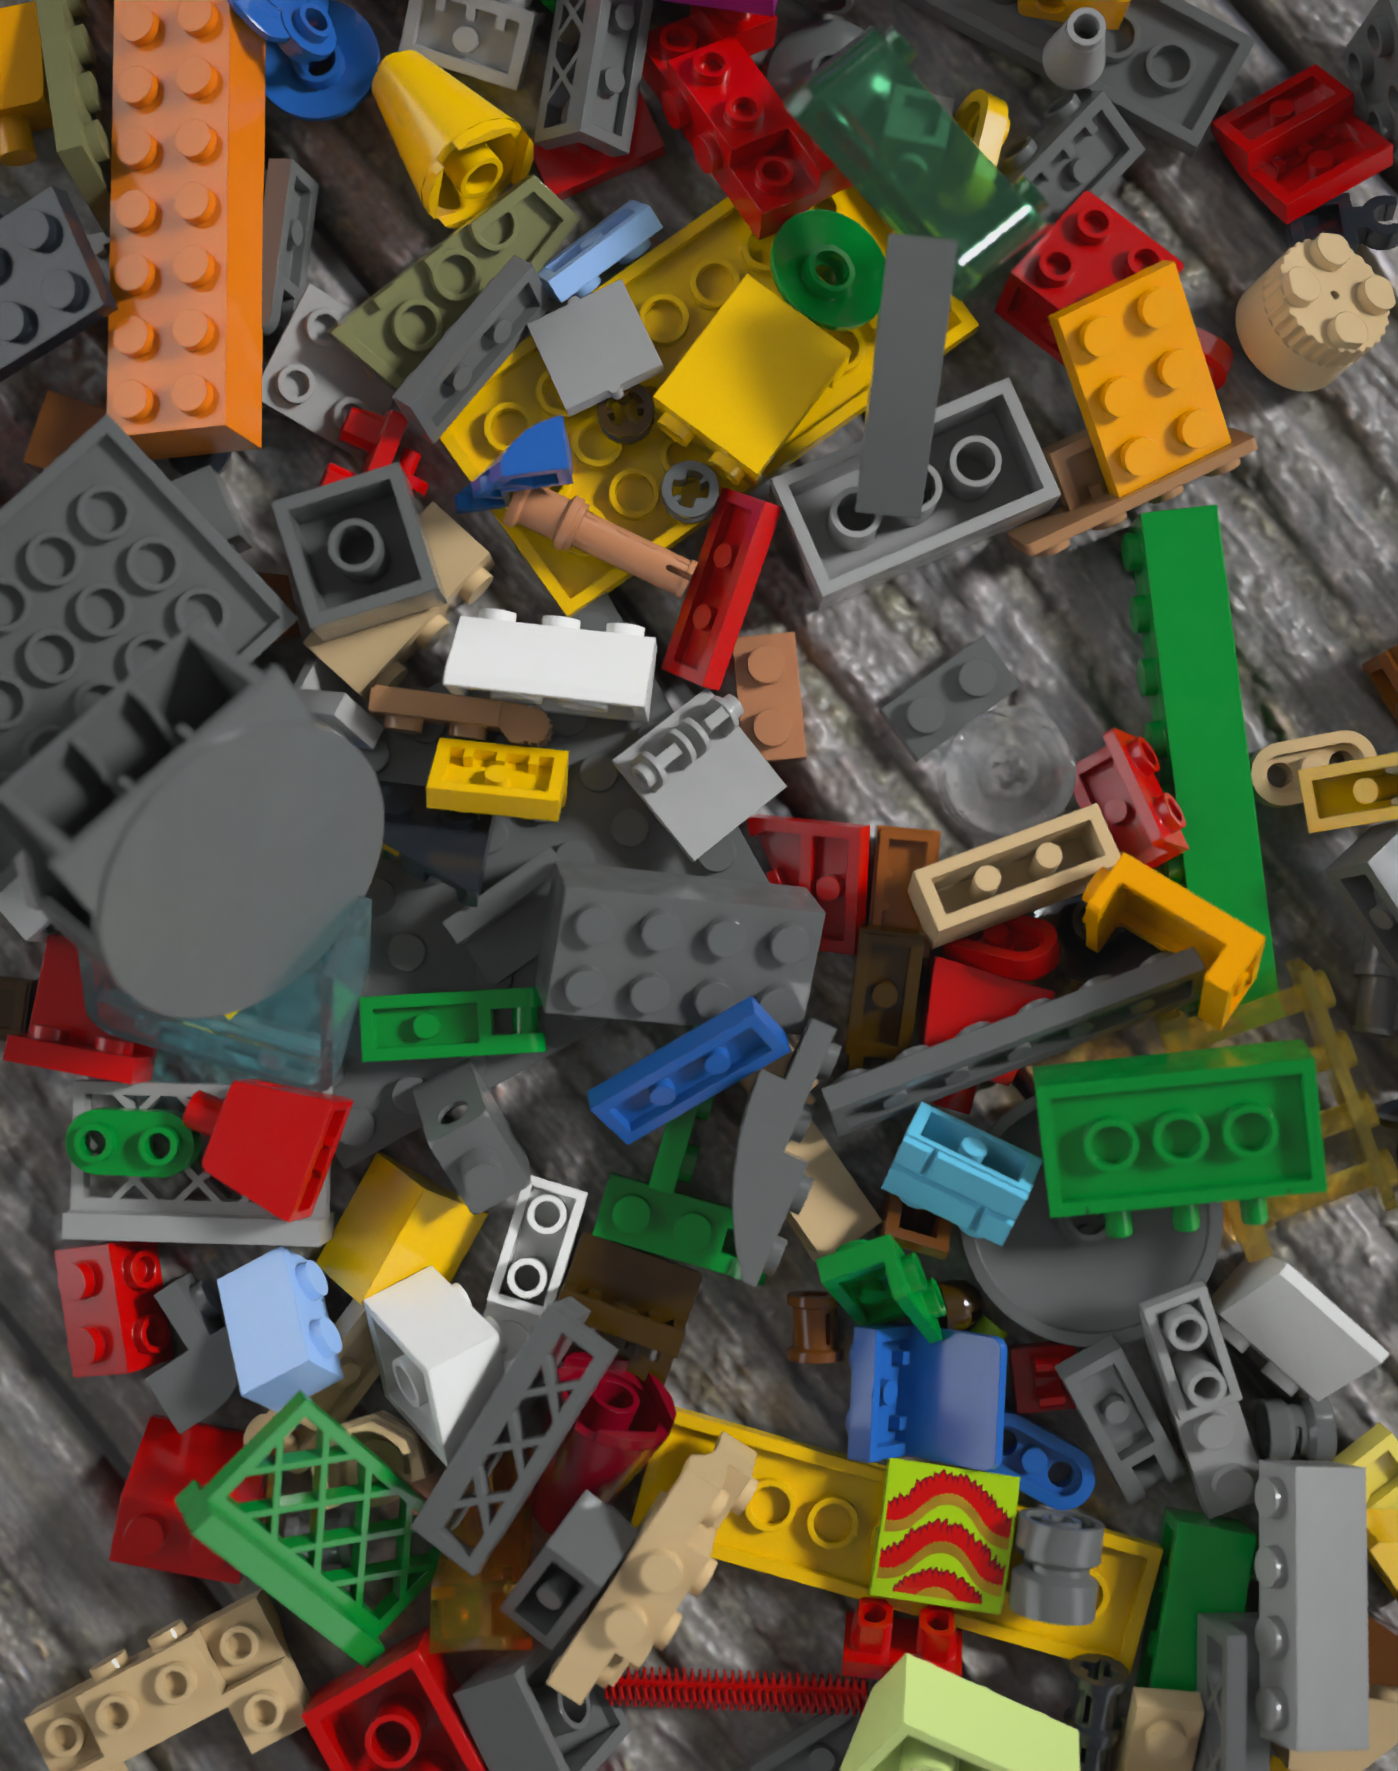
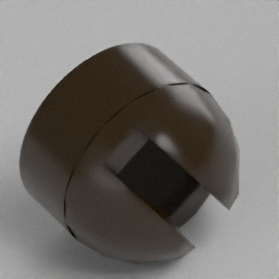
M951 1279L936 1282L946 1308V1315L938 1318L940 1328L963 1331L973 1326L979 1320L982 1313L981 1293L976 1287L966 1280Z

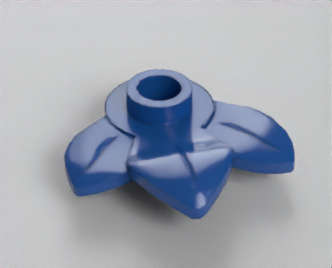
M227 0L234 11L254 32L265 40L277 42L283 52L298 63L311 64L315 61H322L328 58L336 48L337 35L331 18L328 15V0Z

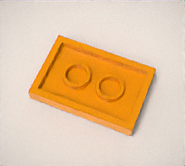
M1166 260L1158 262L1048 316L1109 494L1120 498L1232 443L1175 262Z

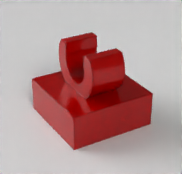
M1054 1341L1007 1345L1014 1410L1018 1414L1076 1409L1054 1367L1075 1355V1346Z

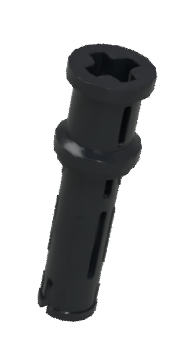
M1086 1653L1074 1657L1070 1662L1068 1675L1074 1684L1071 1706L1065 1709L1062 1723L1077 1729L1079 1732L1080 1771H1107L1110 1748L1116 1745L1122 1735L1123 1723L1118 1716L1120 1694L1128 1686L1129 1672L1120 1661L1110 1656Z

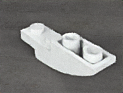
M532 1175L531 1184L520 1191L483 1314V1318L487 1316L492 1317L498 1323L505 1336L507 1352L502 1354L505 1373L547 1305L557 1301L588 1196V1192Z

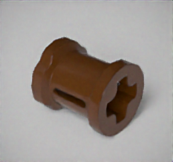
M827 1290L789 1292L787 1294V1305L793 1307V1345L787 1348V1360L809 1364L835 1363L844 1360V1349L838 1346L837 1307L841 1305Z

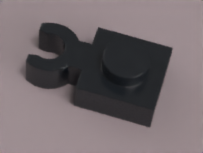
M1342 193L1287 225L1283 222L1288 250L1297 242L1302 243L1305 239L1314 240L1321 233L1343 236L1355 254L1359 244H1364L1374 250L1393 249L1398 246V223L1385 225L1378 221L1393 220L1397 199L1394 196L1381 195L1369 199L1363 206L1352 207L1350 194Z

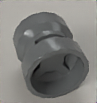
M1304 1397L1299 1404H1287L1282 1398L1258 1399L1255 1410V1431L1257 1446L1262 1460H1290L1294 1456H1303L1308 1461L1333 1462L1337 1450V1430L1334 1411L1327 1397L1319 1402L1311 1397Z

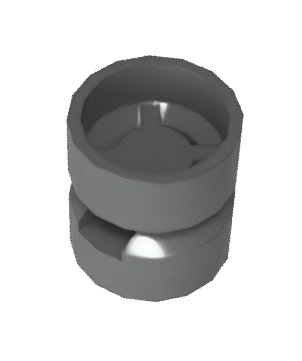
M1027 1508L1018 1512L1014 1549L1024 1556V1561L1012 1568L1008 1601L1010 1610L1020 1616L1048 1624L1064 1626L1091 1624L1095 1620L1099 1583L1089 1573V1570L1101 1563L1104 1524L1095 1518L1065 1510L1049 1508Z

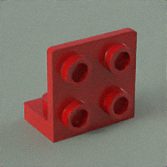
M1084 191L1010 272L994 312L1065 366L1048 318L1049 315L1163 260L1175 262L1179 276L1184 269V264L1092 192Z
M51 934L46 941L28 1033L7 1035L2 1060L130 1085L151 1081L164 1015L147 1009L133 1000L66 936Z

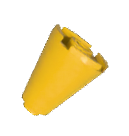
M415 50L391 53L379 63L378 70L372 81L373 96L421 203L434 220L435 218L440 219L445 227L459 228L496 200L510 183L515 185L528 175L534 161V143L517 121Z

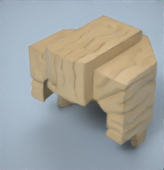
M381 1410L340 1424L407 1482L410 1481L412 1483L422 1480L435 1473L428 1447L424 1440L408 1422L388 1411ZM330 1438V1446L338 1445ZM355 1459L328 1464L326 1489L357 1484L359 1462ZM312 1466L311 1470L314 1476V1466ZM372 1474V1481H378L379 1479ZM398 1495L373 1498L370 1499V1507H378L393 1502L400 1497ZM342 1504L325 1506V1510L340 1506Z

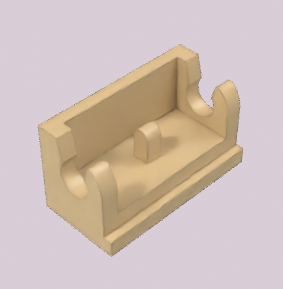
M811 1119L801 1143L790 1139L785 1150L804 1158L808 1162L804 1174L814 1178L813 1184L800 1214L797 1215L788 1211L785 1221L813 1262H816L818 1258L835 1253L836 1249L842 1244L858 1240L880 1224L882 1220Z

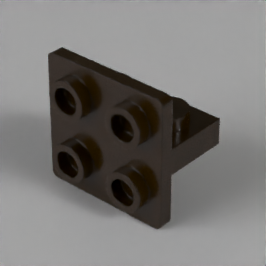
M584 1232L580 1238L557 1301L571 1296L592 1312L584 1325L617 1348L619 1351L616 1355L631 1361L627 1371L643 1381L646 1380L648 1373H651L665 1385L673 1360L678 1357L686 1335V1323L702 1281L701 1273L639 1249L593 1236L591 1232ZM573 1341L561 1361H564L565 1357L572 1353L586 1352V1350Z

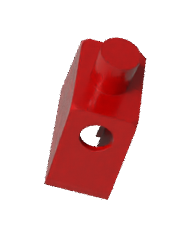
M939 956L930 957L926 972L918 1046L927 1045L932 1047L956 1038L961 1030L974 1023L990 1022L992 1024L1011 1017L1032 1001L1042 998L1053 1000L1055 992ZM1018 1069L989 1081L1009 1086ZM979 1084L933 1101V1104L970 1115Z
M234 1080L229 1087L225 1100L198 1090L187 1104L183 1116V1125L211 1137L202 1160V1168L205 1172L276 1217L287 1222H293L312 1216L354 1100L344 1096L265 1080Z

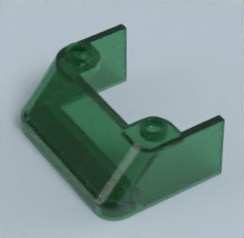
M871 25L802 79L782 102L799 125L896 234L958 240L951 294L960 301L982 297L1027 255L1047 231L1056 225V221L1050 215L1042 214V211L1050 204L1025 175H1022L1014 183L1007 175L1002 174L917 78L918 74L910 63L918 56V53L904 36L892 25L886 31Z

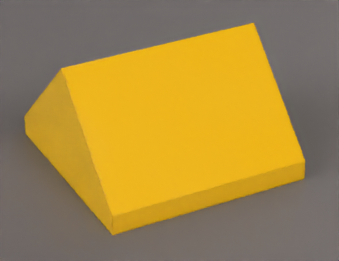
M378 1151L335 1227L333 1238L326 1243L316 1264L361 1305H364L363 1300L431 1265L451 1283L489 1212L485 1210L480 1214L473 1215L461 1196Z

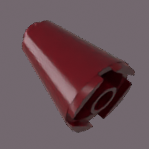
M586 1351L575 1352L565 1357L562 1366L557 1369L560 1382L581 1378L594 1356ZM618 1355L614 1357L533 1487L532 1514L541 1527L551 1535L555 1533L586 1489L602 1502L611 1505L670 1435L677 1415L673 1397L661 1381L651 1373H648L646 1380L643 1381L636 1375L628 1372L627 1369L631 1361ZM574 1389L562 1391L564 1405ZM548 1394L546 1395L541 1434H547L553 1424Z

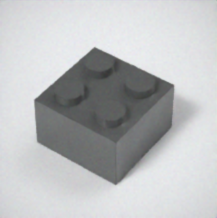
M399 462L271 502L310 629L324 642L448 603L409 479Z

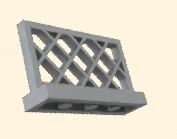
M79 1079L73 1081L72 1121L78 1115L92 1110V1094L113 1095L125 1108L152 1109L164 1096H175L187 1107L191 1097L198 1090L225 1100L232 1083L145 1081L130 1085L109 1080ZM290 1085L333 1094V1086ZM130 1095L150 1097L140 1106ZM94 1130L89 1136V1145L91 1147L92 1138L98 1145L94 1152L101 1154L105 1149L106 1140L100 1132ZM157 1133L154 1140L162 1147L157 1154L167 1156L171 1148L170 1141L165 1135ZM71 1162L70 1210L62 1213V1239L320 1247L333 1238L335 1212H330L331 1165L312 1216L287 1222L276 1217L245 1196L241 1199H226L209 1180L212 1175L205 1171L201 1172L194 1163L184 1170L193 1182L177 1197H163L145 1177L127 1176L129 1180L114 1195H89L90 1174L83 1172ZM134 1187H137L145 1196L126 1195ZM200 1188L209 1198L189 1197Z

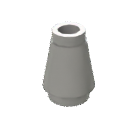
M1090 7L1075 10L1047 41L1042 55L1043 67L1047 76L1058 87L1066 90L1083 89L1092 85L1101 76L1105 66L1106 21L1099 11Z

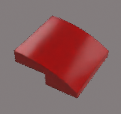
M1317 64L1310 66L1211 122V133L1233 167L1258 198L1286 225L1393 165V144L1354 114V93Z

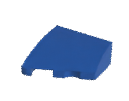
M563 416L539 422L515 439L483 472L454 496L456 513L463 514L508 508L513 497V491L573 484L572 474H574L571 448Z

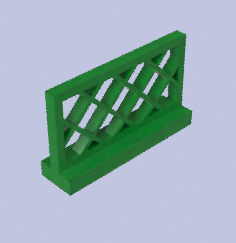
M301 1390L205 1487L194 1479L174 1499L192 1535L366 1669L386 1650L378 1636L452 1560L435 1546L428 1553L409 1556L411 1533L416 1532L411 1528V1525L418 1516L413 1515V1509L419 1513L427 1498ZM305 1417L317 1426L315 1449L283 1453L284 1438ZM330 1438L338 1445L330 1446ZM355 1459L359 1462L357 1484L326 1489L328 1464ZM314 1466L312 1491L280 1496L282 1471ZM268 1473L267 1499L238 1503L229 1496L247 1476ZM372 1474L376 1476L379 1480L372 1481ZM398 1495L400 1497L398 1518L369 1523L370 1499ZM356 1501L354 1526L324 1531L325 1506ZM311 1509L310 1533L284 1538L278 1535L279 1514ZM265 1516V1524L258 1517ZM460 1526L451 1531L466 1544L471 1540ZM397 1536L395 1559L365 1564L367 1541ZM353 1543L351 1567L325 1572L321 1569L323 1548ZM308 1551V1558L304 1556L301 1552ZM393 1577V1589L373 1610L363 1603L364 1582ZM350 1585V1590L348 1591L343 1586Z

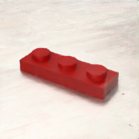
M725 487L722 488L697 561L698 564L694 570L661 669L702 687L720 690L783 507Z

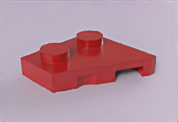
M756 814L747 818L749 833L751 837L758 835L772 871L766 873L769 883L806 887L826 913L818 951L856 955L859 923H866L870 825Z

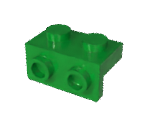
M891 1234L870 1241H850L839 1246L835 1253L816 1259L821 1283L858 1326L888 1323L908 1316L930 1344L943 1340L938 1318L946 1315V1308L940 1289L933 1277L925 1278L916 1254L913 1252L906 1255Z

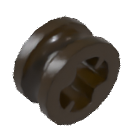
M641 384L623 391V397L618 400L610 397L597 403L598 422L602 432L610 440L618 444H634L642 441L653 427L654 403L650 393ZM631 399L638 401L639 404L636 406L637 415L642 416L639 422L634 423L627 419L621 426L612 422L615 420L614 409H610L613 403L617 402L625 406Z

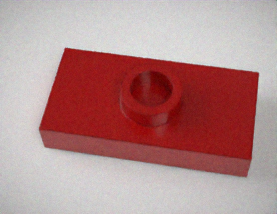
M639 91L629 154L613 158L580 142L551 150L534 144L533 163L541 181L559 199L564 200L665 155V145Z

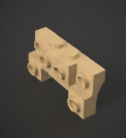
M722 1431L715 1442L712 1453L690 1455L683 1466L681 1475L667 1494L663 1490L660 1491L638 1525L639 1534L602 1588L591 1600L583 1625L562 1657H558L550 1671L546 1684L581 1705L595 1683L602 1688H606L608 1684L614 1687L627 1666L637 1671L653 1646L661 1651L667 1646L682 1619V1614L677 1611L680 1603L687 1593L697 1598L715 1571L718 1561L710 1557L716 1531L729 1511L739 1516L756 1491L759 1481L752 1477L757 1455L756 1451Z
M261 1588L186 1627L183 1619L170 1623L147 1639L150 1645L149 1648L130 1658L125 1649L113 1653L89 1669L92 1678L38 1705L24 1719L49 1771H129L124 1761L226 1707L229 1708L251 1754L306 1726L301 1714L311 1696L293 1661L282 1631L279 1616L267 1592Z

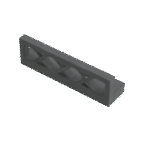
M557 0L534 144L551 150L580 142L613 158L629 154L654 0ZM580 37L579 48L570 61L572 47ZM570 99L567 122L560 124L562 109Z
M571 1296L547 1305L411 1525L413 1530L472 1576L481 1572L619 1351L584 1325L592 1311ZM574 1341L593 1355L594 1358L581 1378L560 1382L557 1366ZM574 1389L564 1405L562 1391ZM548 1394L553 1419L552 1426L547 1434L525 1437L524 1419L539 1395ZM539 1445L530 1459L528 1447ZM513 1450L518 1473L517 1482L512 1489L491 1492L490 1474L503 1453ZM504 1501L496 1514L494 1502ZM479 1505L484 1535L476 1548L473 1549L451 1531L459 1526L470 1506Z
M1259 1612L1197 1613V1692H1200L1204 1717L1196 1749V1771H1269L1270 1741L1260 1737V1723L1255 1710V1699L1260 1689V1653L1255 1641V1627L1259 1620Z

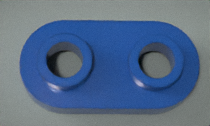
M1004 1408V1430L1013 1433V1443L1008 1449L1002 1451L1000 1466L987 1472L1020 1477V1491L1053 1509L1070 1510L1083 1504L1090 1497L1095 1486L1094 1466L1085 1452L1075 1443L1023 1414H1018L1015 1410ZM1060 1461L1068 1463L1070 1470L1064 1480L1055 1482L1048 1478L1049 1468L1054 1463Z

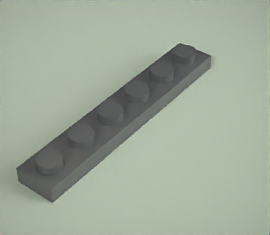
M1195 947L1176 954L1172 951L1161 952L1146 959L1139 968L1115 977L1112 975L1097 976L1084 983L1076 992L1055 1000L1042 998L1032 1001L1023 1006L1016 1015L992 1024L990 1022H978L969 1025L961 1030L956 1038L932 1047L927 1045L911 1047L900 1053L893 1062L869 1071L867 1069H855L839 1076L833 1085L821 1089L837 1137L839 1138L920 1106L921 1102L928 1104L1200 1000L1206 968Z

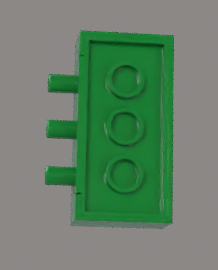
M1302 1039L1032 1067L1050 1218L1087 1215V1211L1089 1214L1104 1213L1107 1236L1111 1238H1125L1133 1232L1131 1210L1171 1207L1173 1228L1179 1232H1192L1200 1228L1198 1204L1239 1200L1241 1222L1248 1226H1258L1268 1222L1267 1197L1288 1196V1193L1290 1195L1328 1192L1315 1058Z

